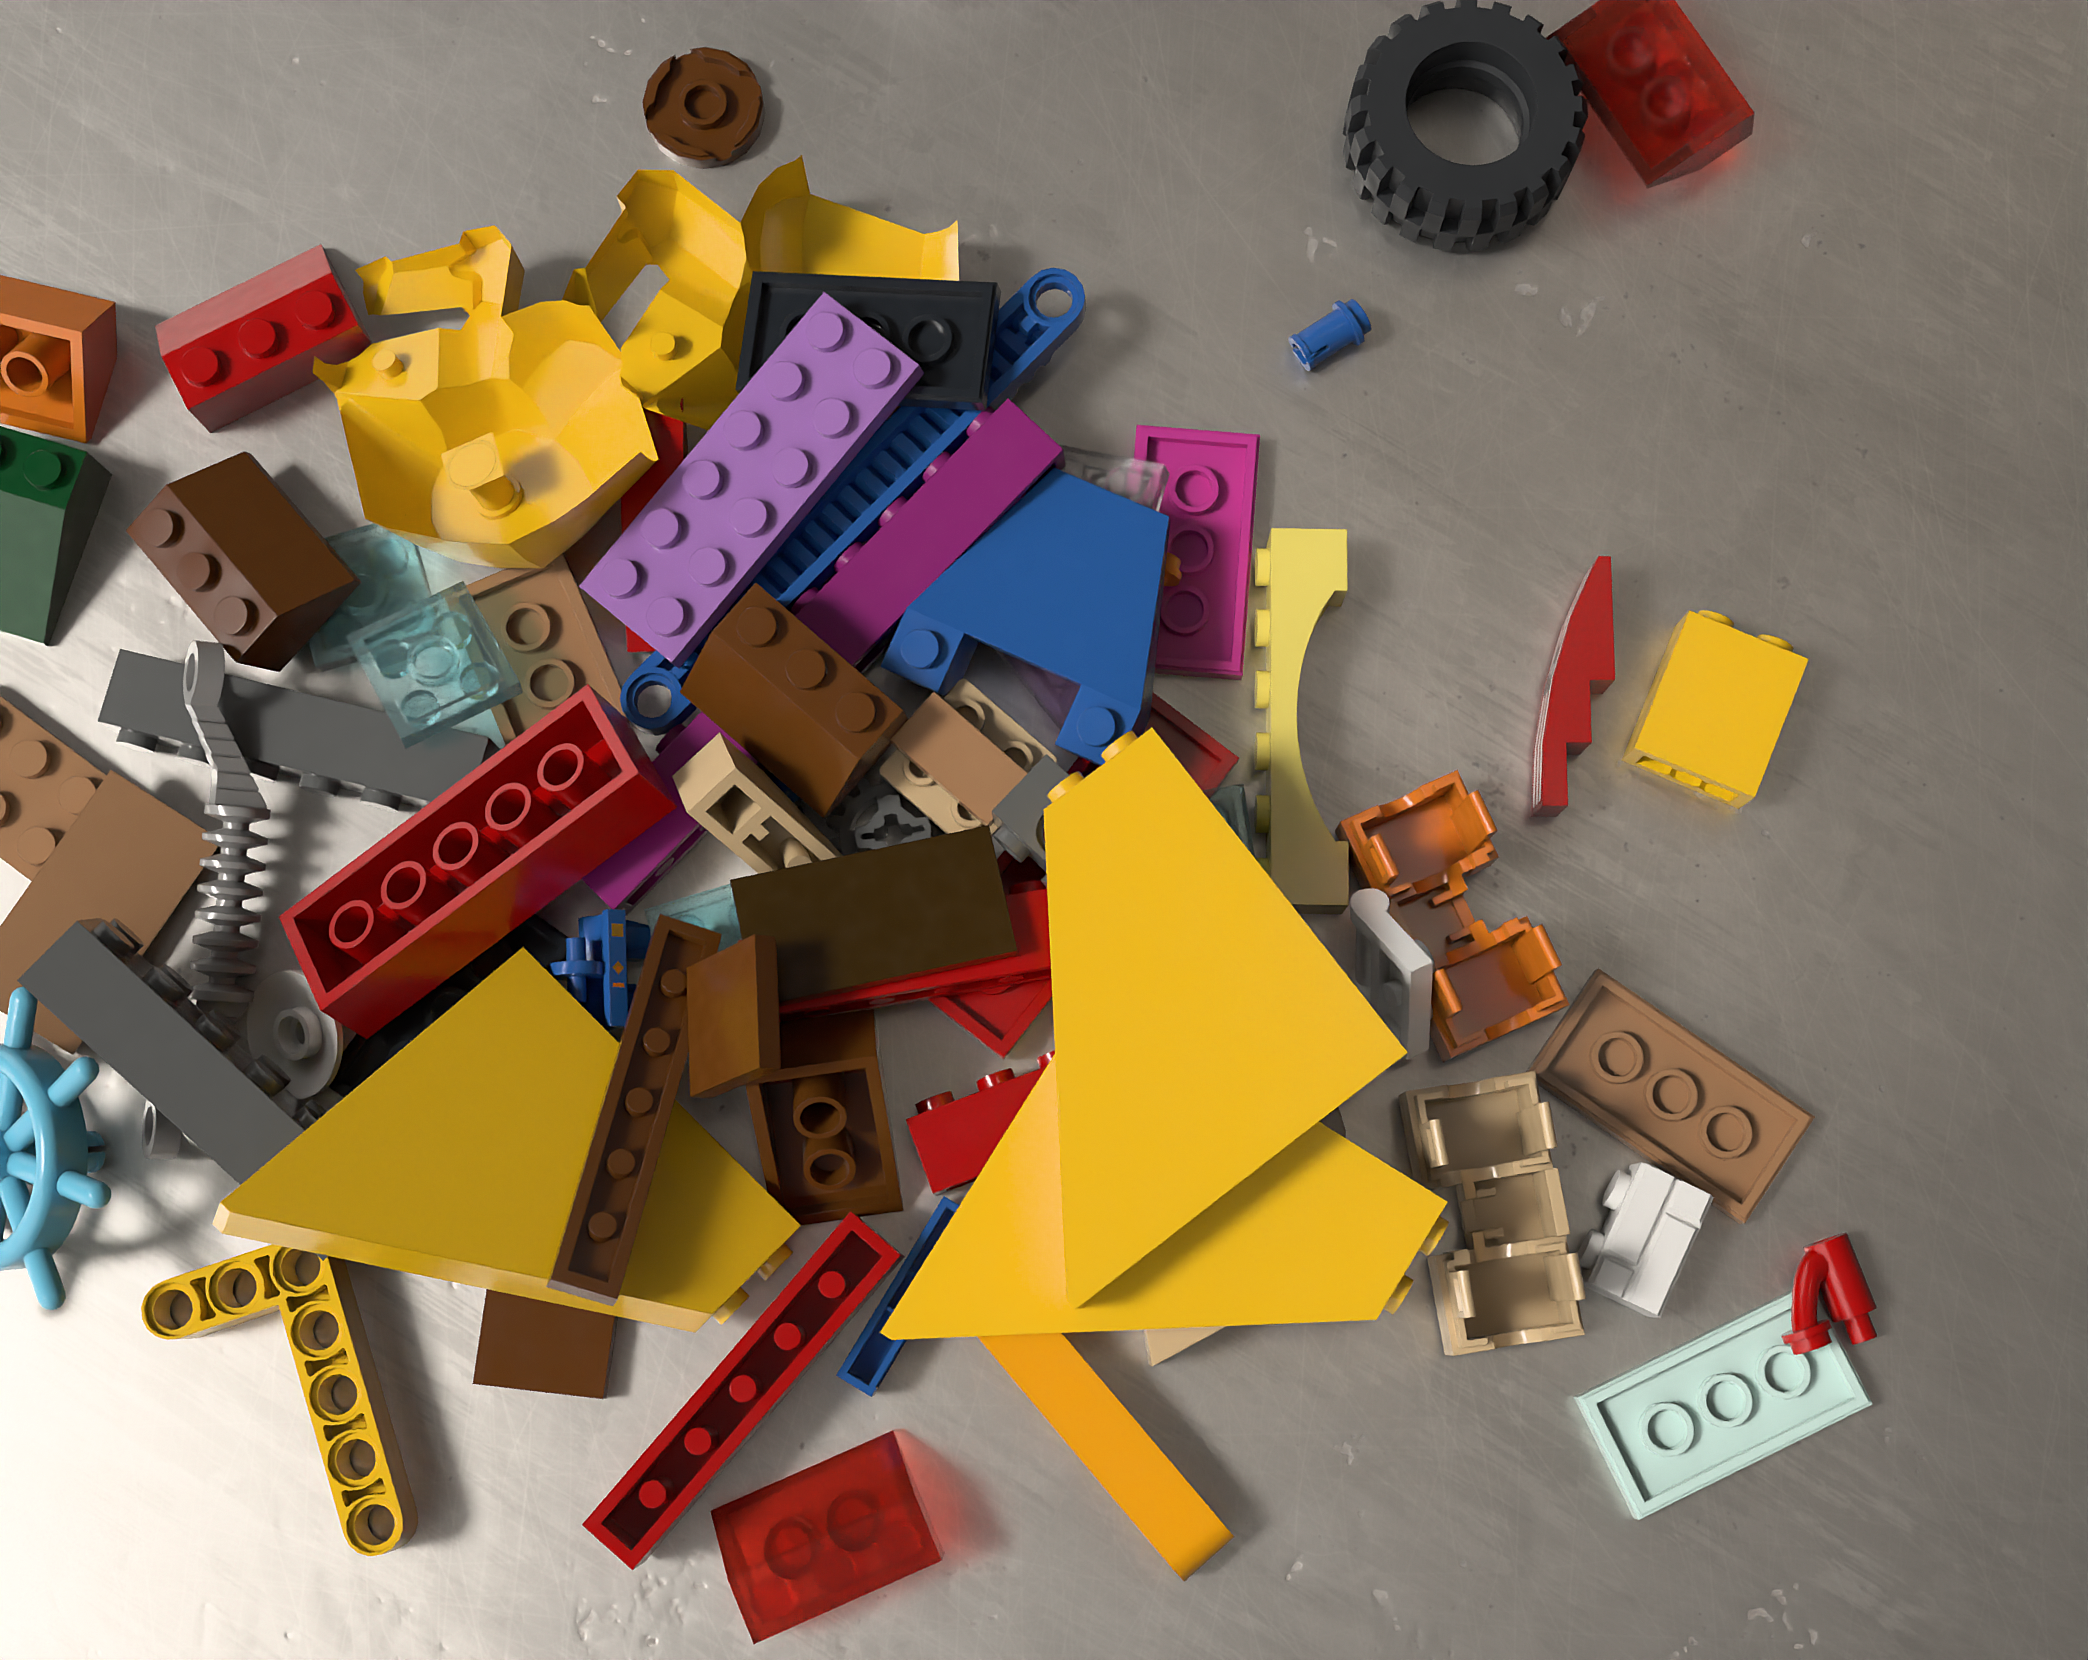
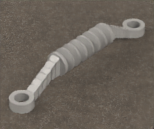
M193 640L190 643L185 660L183 694L185 706L192 718V723L199 735L198 739L205 750V756L212 768L209 804H205L204 814L223 821V828L202 833V840L221 847V852L217 855L200 858V866L219 874L218 880L197 885V891L215 898L216 905L195 910L196 918L214 924L213 931L193 936L192 943L211 950V957L190 961V969L208 975L209 982L191 986L194 991L187 998H191V1002L203 1013L209 1014L215 1009L235 1025L238 1021L237 1017L243 1014L249 1006V1002H253L254 991L236 985L235 978L256 973L255 965L237 959L238 952L258 948L259 944L258 940L241 934L240 927L261 922V915L243 908L242 902L263 896V889L244 882L245 875L265 871L266 868L265 863L248 857L247 850L268 845V838L249 831V825L269 820L271 810L267 809L261 793L258 792L259 788L253 776L250 775L251 772L242 758V753L236 742L233 741L234 737L228 725L225 724V719L219 707H217L221 696L225 671L223 645L217 642ZM146 1100L142 1120L143 1155L146 1159H175L179 1152L182 1131Z

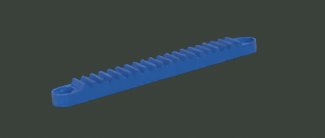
M1059 268L1041 270L1032 276L999 309L986 408L992 406L997 410L1008 398L1012 400L1018 388L1023 383H1029L1040 366H1046L1050 362L1053 353L1083 322L1086 311L1083 285L1074 274ZM1052 289L1062 290L1072 299V306L1069 311L1055 318L1045 316L1036 306L1041 294ZM901 406L874 433L680 668H677L655 650L628 677L622 686L620 703L623 713L632 725L645 734L659 736L667 734L673 727L683 723L697 707L680 693V690L711 632L748 590L757 583L789 612L794 603L810 588L816 587L820 591L825 581L837 573L834 570V565L839 557L854 543L861 542L863 544L876 534L880 527L878 521L884 511L902 496L909 500L913 493L922 487L925 483L922 480V476L928 466L942 453L948 451L952 455L969 438L966 435L968 427L982 411ZM654 685L668 688L671 692L672 700L667 712L654 718L645 717L640 714L637 703L643 690Z

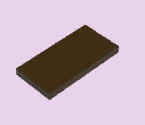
M989 825L730 880L742 940L758 934L774 936L777 942L779 1007L1017 956L1016 942Z

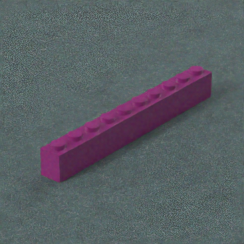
M1009 398L997 410L990 406L986 408V411H982L966 431V435L969 437L968 440L953 455L948 451L939 455L924 472L922 480L925 483L909 500L904 496L895 500L881 515L878 521V525L881 528L865 545L861 542L851 545L835 563L834 570L837 573L820 591L816 587L810 588L792 606L790 612L861 674L888 649L906 608L1053 468L1062 470L1066 466L1063 448ZM700 712L687 727L682 723L673 727L660 740L655 749L659 755L652 763L675 801L677 808L582 878L611 909L625 910L626 916L709 832L687 813L672 776L719 732L765 773L769 771L703 712Z

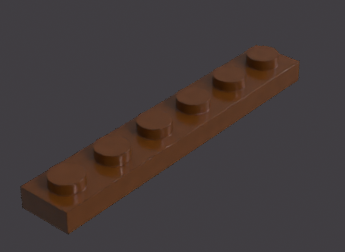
M663 914L659 915L655 923L546 1286L548 1288L609 1306H614L618 1300L689 1052L686 968L717 953L722 937L721 933Z

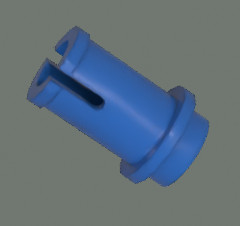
M1354 299L1349 300L1345 304L1338 300L1332 305L1333 311L1298 334H1293L1288 338L1289 344L1294 348L1292 351L1307 371H1311L1317 364L1350 343L1359 346L1364 342V335L1370 332L1372 328L1366 313Z

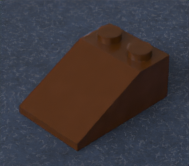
M874 1009L780 1022V1070L745 1084L767 1192L800 1225L843 1220L850 1211L859 1217L904 1211Z

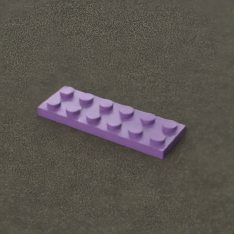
M824 292L579 587L677 668H680L923 376V370L919 364Z

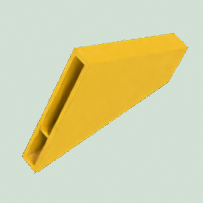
M1152 727L1140 737H1137L1133 731H1129L1115 740L1101 754V757L1105 760L1103 765L1085 778L1079 771L1065 778L1048 793L1047 797L1052 803L1043 809L1066 1293L1068 1301L1075 1310L1408 1053Z
M524 947L224 1198L219 1204L212 1223L222 1234L694 1333L712 1316L722 1325L750 1297L741 1286L755 1272L766 1281L793 1254V1251L785 1242L801 1226L675 1100L619 1297L614 1306L546 1287L619 1042Z
M1054 1054L880 1333L891 1340L1377 1320L1383 1309L1393 1315L1409 1292L1414 1280L1405 1275V1272L1417 1252L1420 1251L1429 1256L1444 1234L1449 1221L1442 1218L1440 1214L1447 1201L1321 1122H1318L1075 1310L1068 1301L1066 1293L1056 1062Z

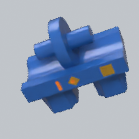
M606 909L599 915L578 918L579 937L566 939V961L548 964V972L556 980L567 981V991L607 1031L625 1026L637 984H627V961L639 962L645 960L652 932L649 925L626 920L625 910Z

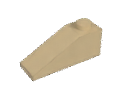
M720 732L672 776L687 813L758 874L843 856L768 775Z

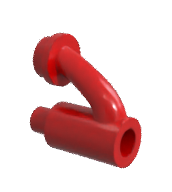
M1847 1232L1804 1246L1805 1255L1798 1264L1793 1283L1792 1330L1781 1335L1784 1344L1789 1343L1793 1354L1798 1355L1821 1348L1832 1342L1828 1332L1832 1328L1829 1319L1817 1321L1819 1290L1832 1322L1843 1321L1852 1345L1877 1337L1868 1313L1875 1310L1877 1306Z

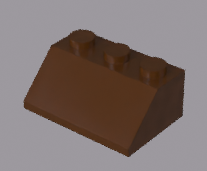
M245 451L166 484L126 529V532L216 640L223 645V648L236 663L281 672L361 583L360 579L255 457Z
M757 583L748 590L711 632L680 690V693L824 819L832 813L892 745L890 739L908 720L903 709Z

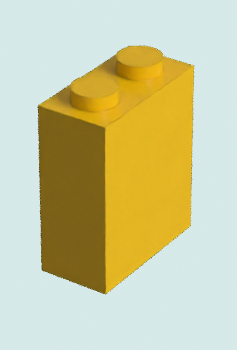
M1689 610L1674 627L1621 761L1740 809L1756 796L1809 659L1793 653V646L1783 639L1765 634L1754 637L1733 628L1734 622L1722 614L1708 610H1701L1698 613Z

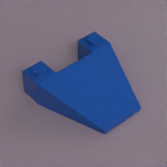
M1053 468L906 608L880 667L945 697L956 683L963 678L978 643H983L1080 686L1055 745L1096 765H1103L1105 760L1101 757V754L1109 745L1129 731H1133L1137 737H1140L1144 733L1150 719L1170 517L1057 468Z

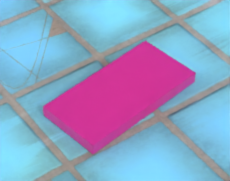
M1147 425L1136 426L1130 500L1170 517L1167 552L1181 560L1179 570L1182 573L1180 583L1177 586L1163 587L1155 674L1242 680L1260 445L1259 434Z

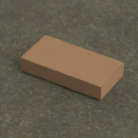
M935 692L926 699L890 739L893 746L984 826L989 825L990 827L993 824L992 810L1028 774Z

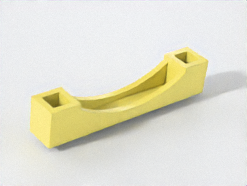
M1271 528L1266 548H1256L1255 585L1266 586V609H1256L1255 647H1266V671L1256 670L1254 693L1255 708L1266 709V733L1256 732L1254 747L1255 770L1266 771V795H1256L1254 806L1255 833H1266V858L1255 859L1299 914H1343L1349 906V841H1335L1314 804L1300 755L1297 730V698L1301 667L1309 639L1328 607H1341L1348 591L1347 529Z

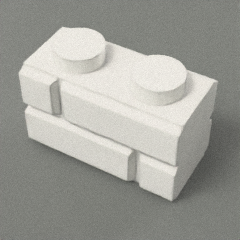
M1640 1162L1630 1165L1627 1173L1617 1170L1609 1182L1602 1200V1205L1610 1208L1600 1232L1591 1229L1578 1251L1580 1267L1584 1268L1582 1271L1584 1287L1644 1316L1661 1317L1714 1197L1646 1163Z

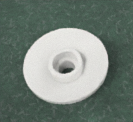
M284 970L267 976L255 989L253 1002L249 1003L247 1012L246 1032L251 1057L258 1059L263 1054L277 1064L291 1079V1082L285 1089L296 1099L316 1096L332 1083L340 1067L343 1053L342 1025L320 1011L302 971Z

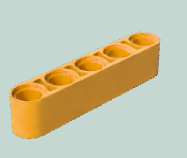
M1062 1333L977 1336L1184 1582L1234 1538L1233 1534Z

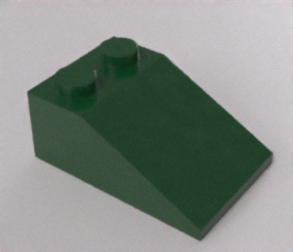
M0 426V632L49 646L112 473L87 451Z

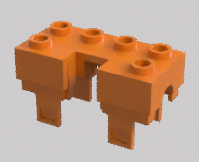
M1458 770L1428 782L1397 800L1384 805H1376L1340 821L1335 829V834L1339 841H1349V863L1361 889L1374 888L1384 892L1389 898V915L1413 940L1417 939L1424 943L1433 957L1435 972L1432 974L1431 1005L1433 1017L1430 1019V1036L1443 1063L1570 1005L1554 973V970L1562 966V963L1543 924L1533 928L1528 916L1519 920L1516 917L1489 933L1483 919L1475 922L1463 896L1468 890L1463 878H1467L1490 867L1499 858L1490 839L1498 830L1479 790L1469 794Z

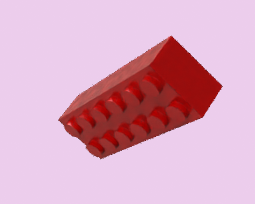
M587 684L281 914L279 918L320 1011L365 1039H368L677 808V805L627 718Z

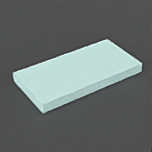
M1792 1290L1574 1396L1634 1519L1640 1520L1873 1404L1833 1326L1828 1330L1832 1342L1821 1348L1794 1355L1790 1344H1784L1781 1335L1792 1330ZM1818 1298L1817 1321L1829 1319Z

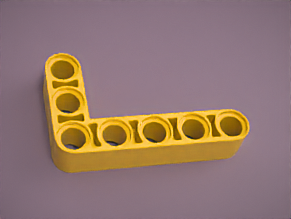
M271 1244L163 1280L154 1285L144 1297L141 1306L142 1320L148 1331L156 1337L166 1340L200 1338L277 1311L281 1312L343 1534L349 1546L359 1554L377 1556L394 1551L407 1544L417 1529V1507L345 1259L328 1256L323 1261L318 1257L320 1259L319 1274L312 1283L304 1285L298 1279L295 1269L297 1259L304 1251ZM247 1270L254 1276L257 1290L251 1302L242 1306L233 1295V1284L238 1275ZM184 1292L192 1302L193 1312L189 1321L184 1326L179 1327L170 1316V1306L177 1294ZM325 1312H329L335 1317L339 1328L336 1341L328 1348L320 1346L315 1340L313 1333L315 1321ZM343 1375L349 1377L357 1388L356 1402L347 1412L339 1410L334 1405L331 1395L333 1384ZM358 1440L368 1442L375 1451V1466L368 1476L359 1475L350 1464L349 1455L351 1448ZM377 1504L385 1506L394 1517L395 1527L393 1534L387 1541L377 1539L372 1535L368 1527L369 1513Z

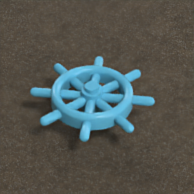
M22 986L16 988L10 996L4 1042L0 1043V1271L27 1269L39 1304L44 1309L55 1310L64 1304L66 1293L52 1255L62 1246L71 1232L81 1204L99 1209L105 1207L112 1197L111 1189L107 1184L87 1176V1173H95L100 1170L105 1160V1152L88 1153V1147H100L105 1144L99 1133L96 1131H86L83 1110L78 1097L97 1078L99 1064L95 1059L83 1056L76 1059L64 1070L51 1054L36 1045H32L38 999ZM24 1099L28 1110L21 1116ZM27 1185H33L31 1196ZM7 1216L13 1233L7 1239H4Z

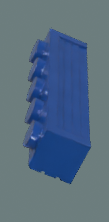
M945 1196L941 1199L836 1376L870 1397L875 1395L907 1339L891 1340L881 1334L880 1331L960 1206Z

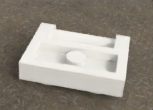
M1365 888L1358 890L1350 899V919L1356 926V964L1351 970L1349 978L1408 1053L1404 1057L1406 1060H1409L1429 1049L1430 1019L1433 1017L1431 994L1432 974L1435 972L1434 960L1424 943L1417 939L1413 940L1389 915L1390 904L1387 895L1381 890Z

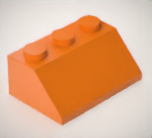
M0 275V423L86 444L92 439L117 360L116 302Z

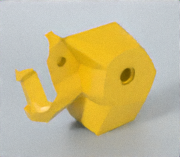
M802 155L794 161L775 168L757 186L740 223L675 171L637 170L616 196L621 208V215L585 268L573 269L562 300L577 305H589L599 321L602 322L645 265H658L669 280L658 291L621 347L623 364L620 373L621 387L640 399L642 406L647 410L709 430L739 394L736 391V382L753 271L959 281L957 220L947 228L923 234L810 194ZM682 398L684 400L683 412L680 409V401ZM897 406L891 414H893L901 406Z
M495 225L463 231L460 242L455 245L395 261H390L384 256L355 270L363 280V296L368 315L381 316L462 307L470 317L461 330L436 328L372 343L359 356L338 365L326 364L314 356L313 373L328 386L337 398L365 519L417 546L458 562L493 568H545L580 540L658 460L640 399L620 385V373L623 365L621 351L590 306L577 305L561 300L539 302L518 310L525 270L511 243Z

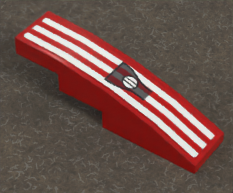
M1598 556L1588 569L1561 627L1543 689L1533 752L1531 817H1557L1568 806L1567 755H1580L1592 743L1590 694H1603L1615 681L1611 556Z

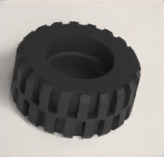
M1457 0L1455 8L1445 9L1444 3L1441 1L1424 5L1421 8L1418 20H1415L1412 14H1405L1390 25L1388 37L1386 35L1378 36L1367 50L1364 64L1359 65L1342 133L1346 136L1343 148L1345 166L1351 171L1355 170L1352 185L1359 198L1366 200L1372 197L1375 200L1371 213L1383 225H1388L1392 219L1402 225L1399 236L1416 243L1419 235L1434 239L1433 249L1451 251L1454 242H1466V249L1468 251L1487 249L1494 235L1497 236L1501 243H1507L1519 237L1525 224L1535 226L1548 213L1553 200H1558L1579 156L1585 138V133L1582 130L1588 119L1587 99L1579 95L1584 82L1578 66L1574 64L1565 66L1564 61L1569 51L1560 39L1553 36L1547 40L1541 34L1544 24L1529 14L1523 21L1510 15L1512 6L1494 1L1492 9L1477 7V0ZM1460 88L1478 92L1496 102L1507 113L1518 136V147L1503 159L1488 164L1465 165L1448 161L1430 151L1418 139L1407 117L1408 107L1420 97L1441 89Z

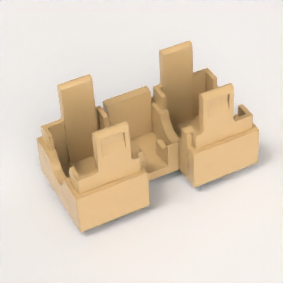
M1530 1071L1469 1083L1409 1090L1400 1094L1398 1097L1413 1180L1431 1191L1456 1186L1467 1249L1443 1252L1441 1255L1427 1257L1444 1354L1456 1356L1525 1343L1585 1335L1578 1301L1586 1299L1578 1252L1569 1253L1566 1235L1570 1234L1564 1197L1558 1168H1553L1550 1149L1557 1148L1558 1145L1550 1103H1541L1536 1072Z

